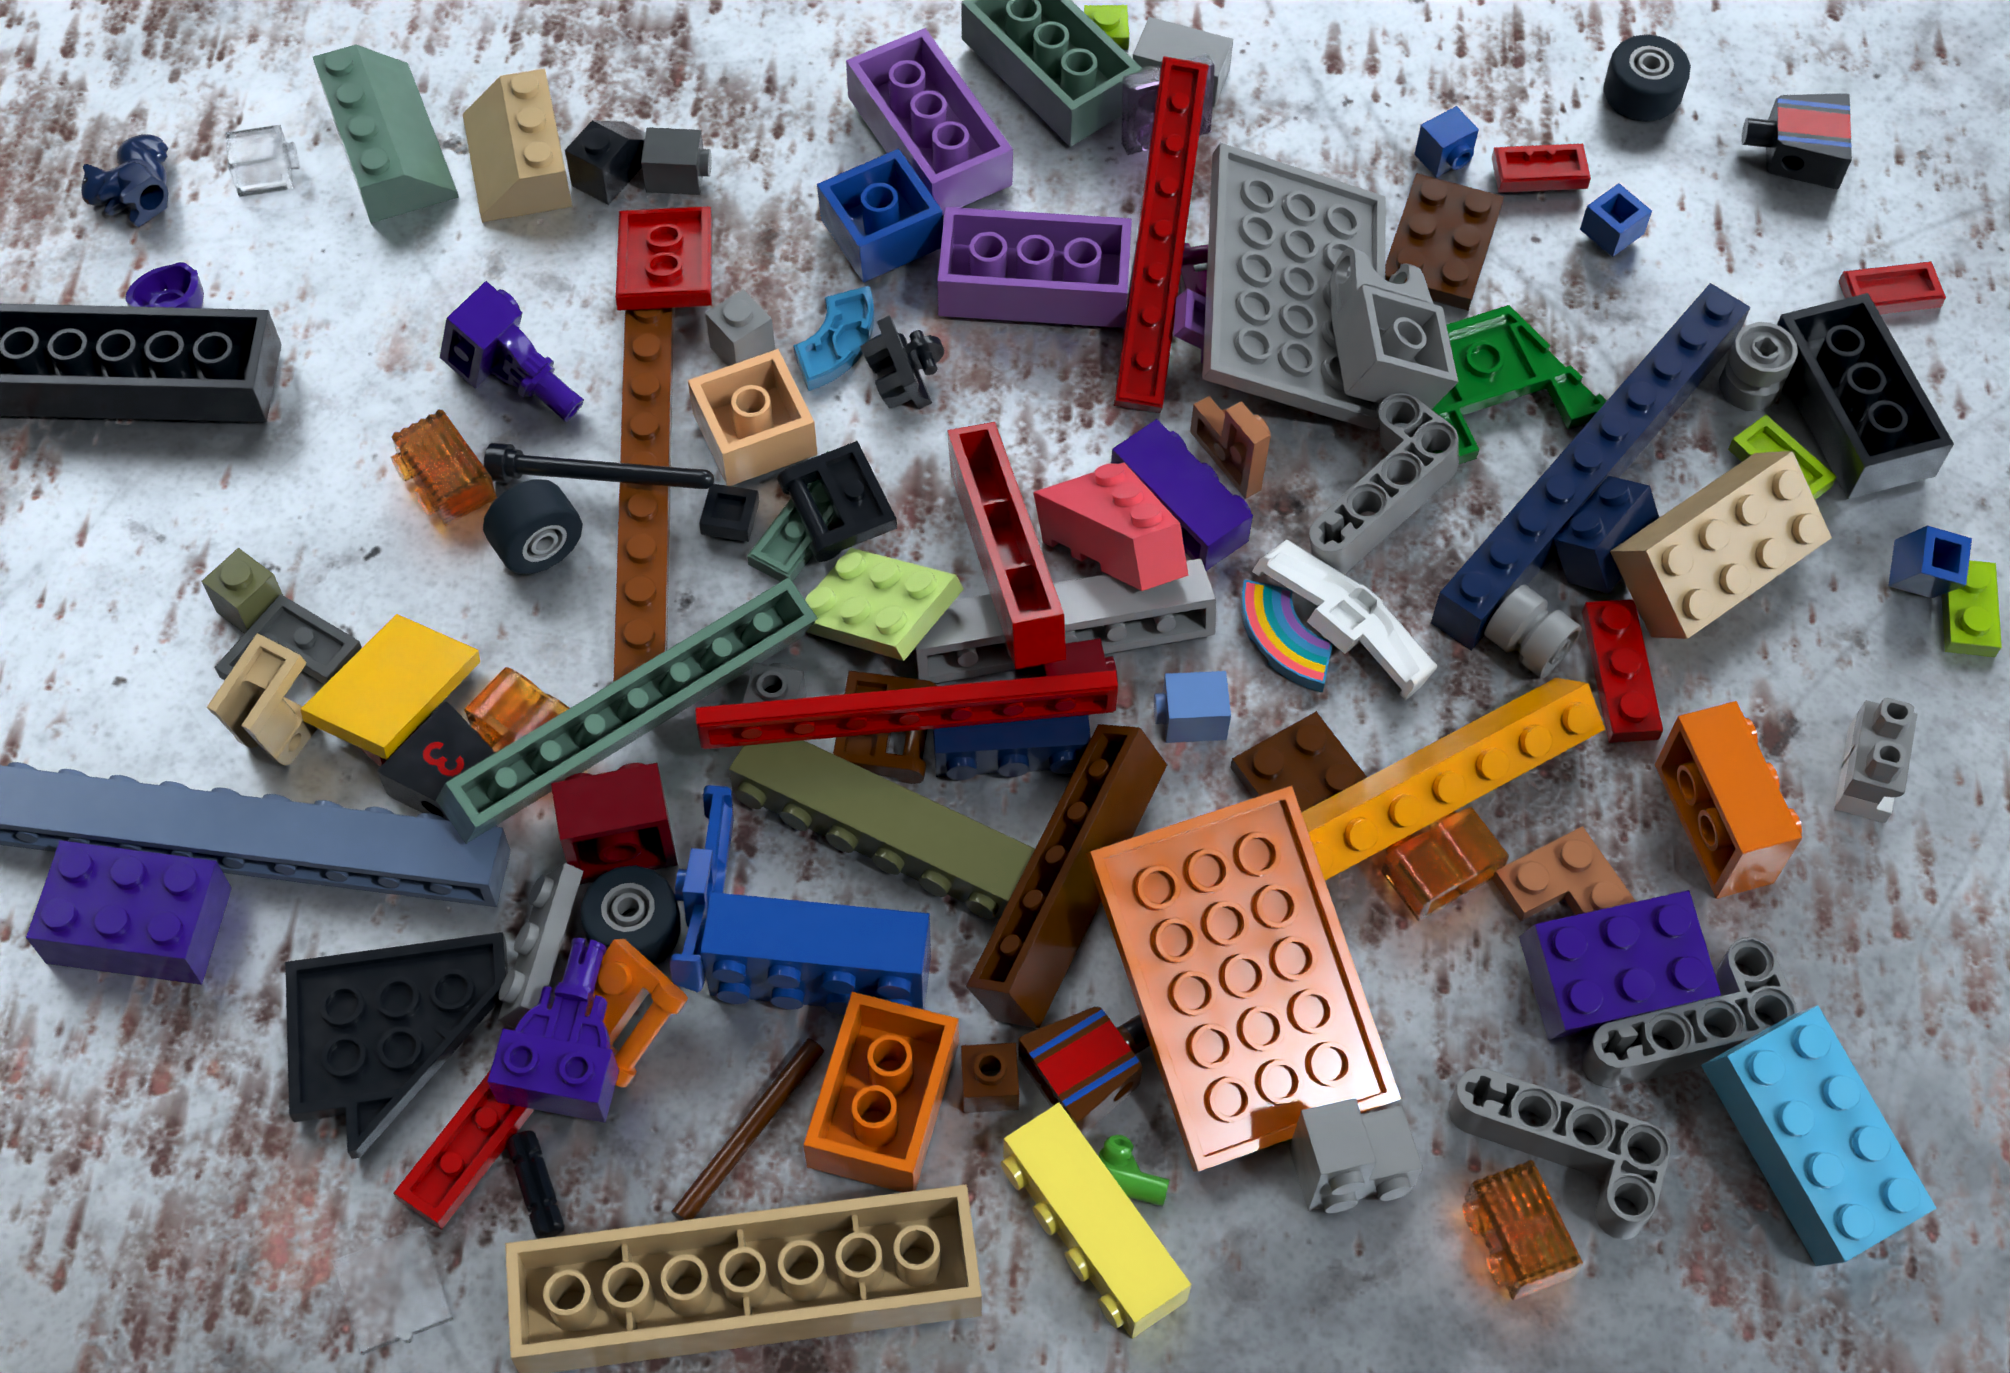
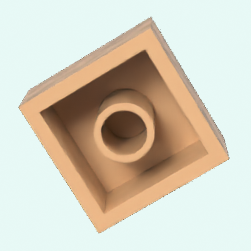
M779 349L688 380L693 415L726 486L741 483L817 455L815 422Z

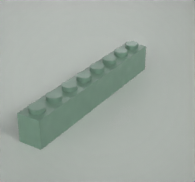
M788 577L444 784L436 801L465 844L552 792L551 783L564 781L573 774L586 771L752 669L753 663L760 664L801 639L818 618Z

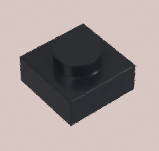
M713 484L708 490L699 522L701 534L749 542L759 505L758 490Z

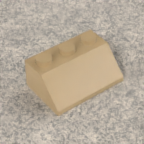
M545 68L499 76L463 113L482 223L573 207Z

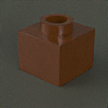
M1016 1043L961 1045L964 1113L1019 1110ZM1000 1070L995 1076H986L981 1071Z

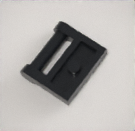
M858 441L788 467L777 477L783 493L791 496L812 540L809 547L816 561L825 562L831 560L844 549L897 529V518ZM820 480L842 525L831 531L828 530L807 487L809 483Z

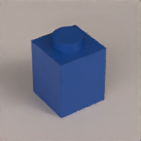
M1927 525L1895 539L1888 586L1929 598H1935L1966 586L1972 538Z

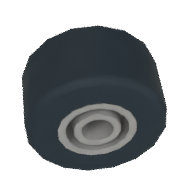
M1650 34L1638 35L1622 41L1612 53L1605 76L1603 91L1607 102L1618 113L1634 120L1646 122L1661 120L1669 116L1680 105L1689 80L1691 65L1687 54L1676 43L1661 36Z
M532 479L518 483L506 490L491 504L484 516L483 532L506 568L517 574H535L548 570L558 564L574 550L581 538L583 523L578 512L558 485L549 480Z
M637 865L616 867L600 875L587 888L581 903V924L588 943L590 939L604 944L608 949L614 939H626L653 965L662 962L672 952L681 933L680 911L675 894L668 881L652 869Z

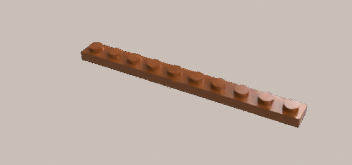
M674 308L625 310L620 463L671 467ZM620 483L613 682L667 650L671 489L669 486Z

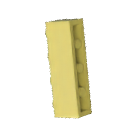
M1057 1103L1004 1138V1160L1000 1163L1006 1177L1018 1191L1024 1187L1036 1203L1032 1210L1039 1224L1050 1236L1057 1232L1069 1249L1065 1252V1258L1069 1266L1082 1282L1090 1279L1102 1296L1097 1300L1098 1305L1106 1319L1115 1329L1123 1326L1133 1339L1188 1301L1191 1283L1060 1103Z

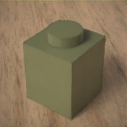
M237 548L201 581L216 612L244 634L277 597L282 594L274 574L240 548Z

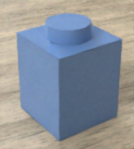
M1226 671L1165 674L1163 692L1154 694L1155 724H1164L1166 743L1227 740L1231 710Z

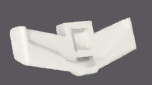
M1283 541L1261 557L1252 570L1258 576L1265 573L1317 605L1318 607L1307 622L1321 633L1324 639L1329 640L1344 654L1361 642L1402 689L1399 695L1404 700L1413 695L1436 670L1437 664L1388 610L1381 598L1364 584L1357 583L1291 541Z

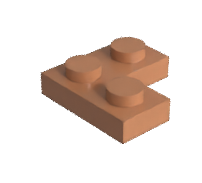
M1210 396L1193 404L1191 434L1245 499L1261 491L1271 438L1266 422L1259 415H1253L1242 401L1226 410H1221Z
M1583 826L1495 870L1492 881L1520 921L1564 899L1575 915L1636 902Z

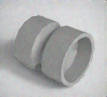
M1756 322L1740 330L1719 378V387L1724 398L1733 406L1745 411H1761L1771 407L1777 401L1798 354L1797 343L1792 335L1781 326L1769 322Z
M1524 584L1515 589L1501 604L1488 623L1484 634L1485 637L1506 653L1515 650L1520 652L1519 662L1542 679L1550 674L1569 653L1580 636L1582 627L1560 610L1548 612L1547 600Z

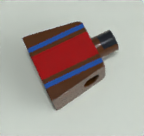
M1092 1007L1019 1037L1018 1060L1049 1105L1053 1107L1060 1103L1080 1132L1085 1135L1139 1086L1143 1067L1136 1054L1148 1048L1150 1043L1140 1014L1116 1028L1101 1007Z

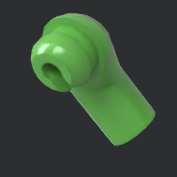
M1123 1135L1108 1137L1099 1152V1158L1128 1198L1163 1207L1170 1179L1141 1172L1132 1155L1133 1143Z

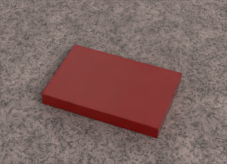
M711 207L619 211L616 275L617 311L712 306Z

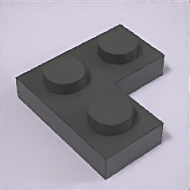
M280 594L214 668L218 676L225 680L258 633L301 655L306 661L302 671L326 684L362 646L359 640Z

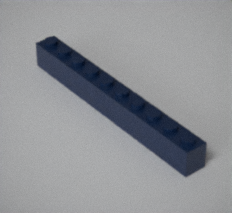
M1710 283L1440 591L1431 624L1472 651L1484 637L1488 623L1506 598L1519 586L1528 585L1556 553L1557 549L1553 539L1608 476L1621 477L1734 345L1751 307Z

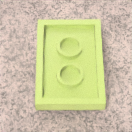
M850 548L845 555L838 559L836 565L819 585L807 595L805 601L818 618L807 633L904 661L964 588L955 574Z

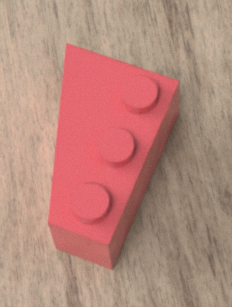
M1125 462L1105 464L1098 467L1093 473L1033 492L1043 543L1051 547L1060 543L1070 548L1072 557L1081 562L1089 557L1100 563L1102 572L1140 591L1189 576L1180 522Z

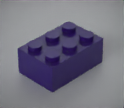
M59 840L26 939L46 964L202 985L232 887L217 861Z
M1690 890L1537 923L1519 936L1548 1041L1597 1030L1609 1022L1721 996Z

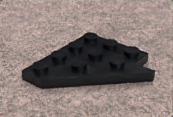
M503 932L285 962L289 1115L292 1120L300 1122L346 1115L347 1152L351 1159L361 1158L500 1001L499 991L508 974L507 947Z

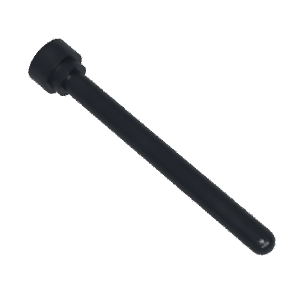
M490 443L484 456V473L486 479L490 482L511 483L513 479H520L523 474L693 489H708L714 483L713 474L704 469L524 455L521 450H516L512 444Z

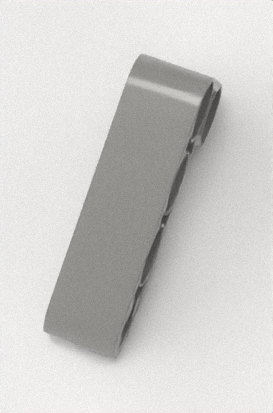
M1391 394L1379 405L1381 446L1389 454L1323 512L1310 527L1311 554L1343 574L1350 571L1453 478L1458 470L1459 440L1456 429L1410 394ZM1407 423V425L1396 426L1394 424ZM1434 450L1443 451L1442 453L1438 454L1429 453L1430 451ZM1398 481H1408V482H1410V483L1404 484V485L1395 484V482H1398ZM1367 511L1375 512V514L1371 516L1359 515Z
M1743 937L1736 940L1726 952L1715 972L1721 993L1719 997L1602 1025L1595 1032L1583 1055V1071L1588 1079L1598 1086L1613 1088L1702 1067V1064L1771 1026L1759 1020L1755 1012L1767 1014L1775 1024L1797 1013L1795 1000L1771 947L1764 941L1754 937ZM1735 964L1746 965L1753 971L1755 976L1743 974ZM1704 1024L1717 1026L1723 1032L1725 1038L1713 1036L1707 1031ZM1653 1036L1666 1038L1671 1042L1674 1050L1661 1048L1655 1043ZM1623 1056L1621 1060H1618L1617 1057Z
M1470 1069L1459 1079L1448 1107L1451 1121L1457 1128L1468 1134L1603 1179L1596 1205V1219L1601 1229L1611 1237L1623 1240L1633 1238L1643 1230L1658 1206L1670 1158V1142L1667 1135L1659 1127L1490 1069ZM1473 1096H1478L1482 1099L1481 1107L1473 1104ZM1503 1104L1509 1106L1504 1116L1499 1114ZM1528 1111L1536 1114L1541 1119L1543 1126L1532 1127L1527 1125L1520 1118L1519 1112ZM1582 1129L1591 1133L1597 1145L1590 1146L1579 1142L1573 1130ZM1635 1147L1643 1150L1649 1156L1651 1163L1642 1164L1635 1161L1630 1156L1628 1148ZM1621 1197L1630 1200L1636 1206L1638 1215L1633 1216L1623 1213L1617 1207L1614 1198Z

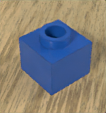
M1455 106L1421 124L1414 155L1436 178L1452 169H1461L1474 155V147L1479 129Z
M1618 183L1587 205L1580 230L1609 255L1614 257L1645 234L1652 210Z

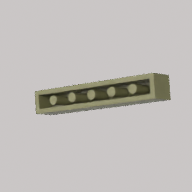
M804 740L743 746L729 767L732 792L746 806L753 809L764 807L780 815L781 819L794 829L800 831L810 829L821 834L835 848L846 853H852L853 851L871 858L877 867L889 874L898 875L901 872L919 881V884L933 895L939 897L949 895L966 903L967 908L971 912L984 919H993L994 917L1000 919L1035 848Z

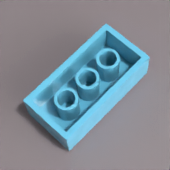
M1818 1005L1786 1017L1701 1065L1816 1266L1847 1262L1937 1209Z

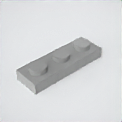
M564 862L548 875H541L533 885L528 900L529 904L533 905L529 921L522 926L514 943V951L518 953L514 969L507 974L499 991V999L504 1002L498 1021L516 1028L522 1017L538 1005L542 988L549 986L583 874L582 870Z

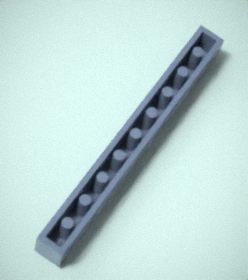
M19 762L9 763L8 766L0 765V845L56 852L59 840L214 860L217 861L222 872L227 874L497 907L511 852L502 827L496 825L465 844L450 821H446L443 817L431 813H420L416 817L394 814L392 811L381 807H368L365 810L343 808L337 803L326 800H318L314 804L292 802L290 799L277 794H265L260 798L240 795L234 790L220 787L213 788L211 791L195 790L173 781H164L160 785L139 783L135 779L123 775H112L107 779L90 777L74 769H60L59 772L37 770L30 765Z

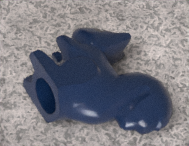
M141 134L128 138L120 145L117 150V163L119 164L117 167L105 171L89 164L83 165L85 172L81 186L83 200L88 205L93 206L107 204L104 211L109 216L122 212L129 206L131 208L129 217L131 223L137 227L142 226L167 208L169 194L166 186L167 173L161 164L167 159V145L161 138L155 135Z

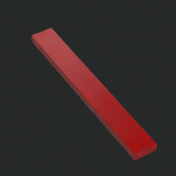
M1163 56L1161 62L1113 406L1161 413L1163 408L1175 319L1176 297H1178L1209 65L1206 63Z
M1116 670L696 707V725L701 748L713 749L1114 713L1116 711L1118 682Z

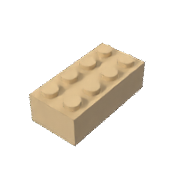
M1793 451L1754 453L1610 552L1650 636L1654 638L1688 639L1832 537Z

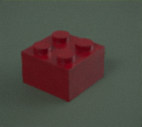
M630 763L616 771L595 775L577 773L567 777L564 781L551 783L559 839L566 862L583 871L579 885L592 883L600 875L616 867L637 865L658 870L678 866L658 763L648 765Z

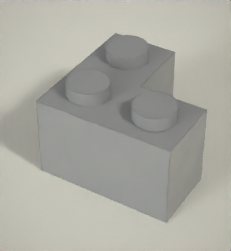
M1353 1098L1301 1110L1289 1148L1308 1211L1325 1208L1326 1213H1338L1356 1206L1359 1199L1378 1195L1382 1201L1403 1197L1412 1191L1411 1187L1416 1185L1423 1169L1402 1105L1361 1115L1357 1100Z

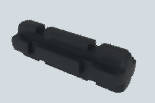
M527 1130L514 1134L507 1139V1147L511 1160L515 1165L514 1170L528 1213H530L529 1219L533 1232L537 1239L557 1236L564 1231L565 1225L559 1207L555 1205L557 1199L543 1157H541L542 1151L536 1133Z

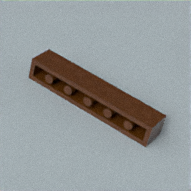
M1098 724L966 985L969 991L996 1021L1040 1028L1101 903L1086 853L1133 837L1168 765L1140 727Z

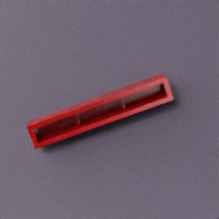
M995 421L947 430L951 477L1015 669L1066 660L1064 612Z

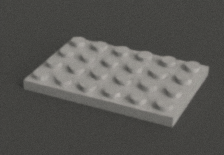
M1220 143L1212 153L1202 379L1376 431L1379 428L1378 410L1380 403L1345 395L1331 320L1330 283L1337 259L1347 248L1363 251L1370 259L1374 270L1385 279L1386 196ZM1351 264L1347 271L1346 280H1348L1351 274Z

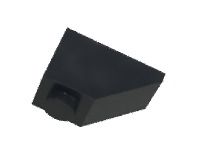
M592 120L565 149L572 187L609 205L642 168L641 161L646 132L624 121Z

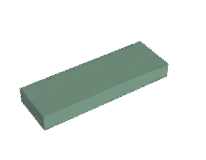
M820 480L809 483L807 487L828 530L831 531L839 519ZM792 498L747 555L748 565L780 582L788 577L793 582L813 556L809 547L812 540Z

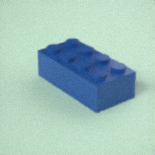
M711 892L700 952L710 996H717L721 1001L731 1004H745L749 999L770 1001L776 1007L790 1010L799 1009L803 1005L825 1007L829 1012L845 1015L851 993L856 992L925 1010L931 962L930 913Z

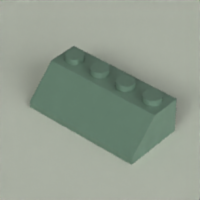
M357 44L312 57L325 99L370 223L459 198L408 63Z

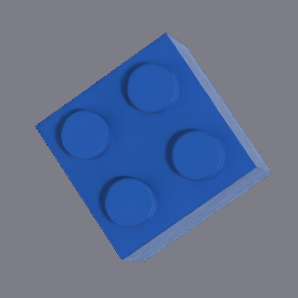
M899 148L817 184L821 221L863 283L941 248L943 211Z

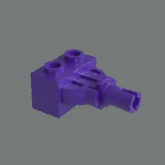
M485 281L446 318L439 358L475 389L492 373L505 383L516 386L518 394L523 398L535 395L562 418L564 422L569 421L581 408L584 399L553 374L555 371L553 367L554 361L548 356L544 358L539 354L528 337L519 329L523 312L520 310L516 300L508 292L502 289L496 290Z
M585 938L572 939V948L562 982L556 985L555 992L552 987L544 986L538 1005L522 1017L515 1031L502 1029L487 1081L497 1102L606 1123L619 1068L613 1050L610 1049L609 1034L603 1022L608 1002L601 996L595 995V998L593 996L602 958L607 949L604 944L590 939L589 946L586 947Z

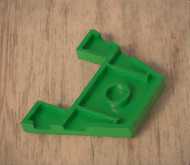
M1510 305L1446 325L1458 383L1432 410L1450 423L1457 431L1459 465L1477 459L1480 450L1463 415L1547 389L1567 429L1588 423L1607 401L1600 393L1595 396L1581 383L1583 377L1571 365L1565 367L1549 351L1551 345ZM1434 450V451H1432V453H1434V454H1438V453H1442V452H1443V451H1440V450Z

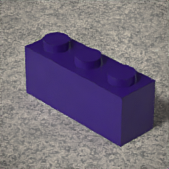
M1156 419L1112 448L1111 463L1120 464L1125 462L1180 522L1185 553L1192 560L1201 558L1206 571L1249 542L1253 514L1248 504L1239 495H1233L1219 481L1216 472L1210 465L1204 462L1201 463L1187 449L1184 440L1179 434L1174 431L1169 432Z

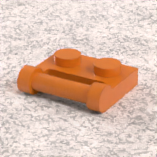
M614 939L602 958L593 996L594 998L595 995L601 996L608 1002L603 1022L609 1034L610 1049L613 1050L619 1068L616 1086L625 1088L637 1073L635 1068L637 1062L670 1015L678 1014L688 1001V997L626 939ZM648 993H650L653 1000L652 1004L620 1050H616L612 1045Z

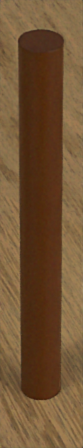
M810 1038L806 1039L672 1209L671 1213L679 1221L690 1220L696 1217L822 1056L824 1049L817 1042Z

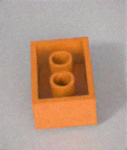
M1737 701L1678 716L1655 762V767L1716 899L1774 884L1803 838L1802 826L1797 813L1792 808H1788L1779 790L1780 782L1776 769L1771 763H1766L1761 753L1753 722L1749 718L1744 717Z
M852 992L803 1144L807 1168L899 1192L916 1191L959 1045V1018Z

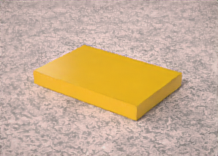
M396 614L300 709L302 719L314 727L387 760L480 663L479 650Z

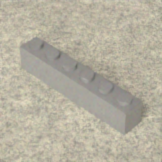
M1201 558L1186 561L1189 576L1144 591H1140L1108 574L1053 583L1064 612L1065 642L1072 643L1101 638L1104 654L1215 635L1216 597ZM990 594L954 600L911 652L917 678L933 683L1015 670Z

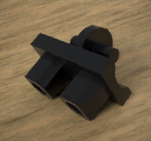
M890 315L878 320L877 324L881 334L860 347L868 365L875 374L893 364L896 368L895 371L875 381L882 400L889 409L906 403L911 399L919 409L932 404L919 369H923L925 375H933L937 372L936 363L940 361L945 352L941 340L936 336H924L921 330H915L910 334L911 342L908 343L906 337L902 333L897 332Z

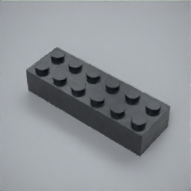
M0 303V416L267 422L282 344L269 310Z

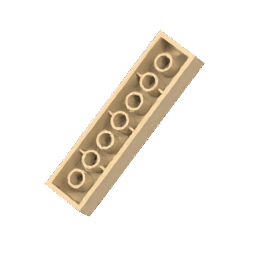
M967 1184L505 1243L510 1358L519 1373H552L982 1316V1294Z

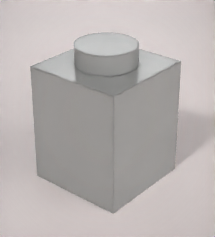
M744 289L705 313L710 348L727 366L775 350L772 318Z

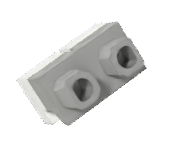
M1884 698L1880 704L1868 700L1864 702L1848 727L1842 761L1843 767L1840 772L1834 810L1882 823L1887 822L1892 814L1894 797L1902 796L1906 789L1917 721V713H1914V706L1912 704L1891 698Z

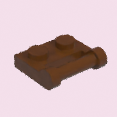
M849 670L844 694L938 685L927 680ZM928 729L907 731L902 755L888 753L891 733L836 737L833 754L877 775L895 777L903 783L918 784L923 782L927 765L922 759Z

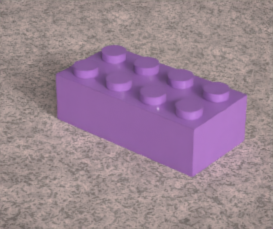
M926 28L846 60L848 98L886 153L898 148L942 209L943 215L945 207L961 208L1012 186L1013 148Z
M945 207L937 281L938 316L1124 328L1132 218Z

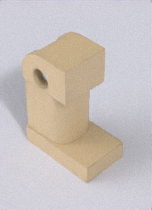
M257 633L207 708L235 736L234 738L239 743L249 748L259 745L272 760L284 766L293 762L318 729L303 721L300 710L303 706L284 697L306 665V661L296 652Z

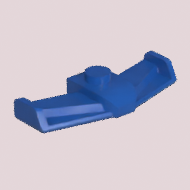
M707 785L704 787V815L709 819L705 849L691 848L687 869H678L676 876L675 899L676 901H684L685 919L689 928L682 954H673L671 957V979L673 984L695 992L702 990L706 977L700 952L711 892L724 893L734 824L731 788L726 786Z

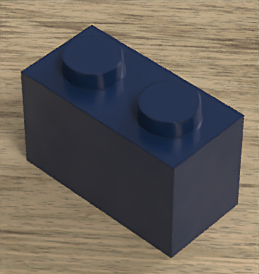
M1608 476L1553 540L1568 583L1608 594L1621 580L1622 575L1610 551L1659 518L1650 485Z

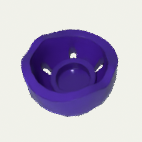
M177 262L153 269L139 277L127 290L125 299L128 306L202 308L204 291L197 270L191 268L186 263Z

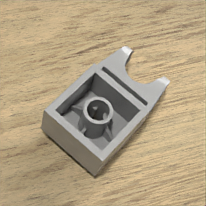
M1347 248L1342 252L1333 268L1330 286L1331 320L1345 395L1381 404L1391 394L1407 393L1416 397L1432 410L1458 383L1443 307L1433 304L1424 275L1418 267L1407 263L1401 264L1399 270L1392 274L1390 280L1387 281L1374 270L1370 259L1363 251ZM1351 264V274L1348 280H1346L1347 271Z

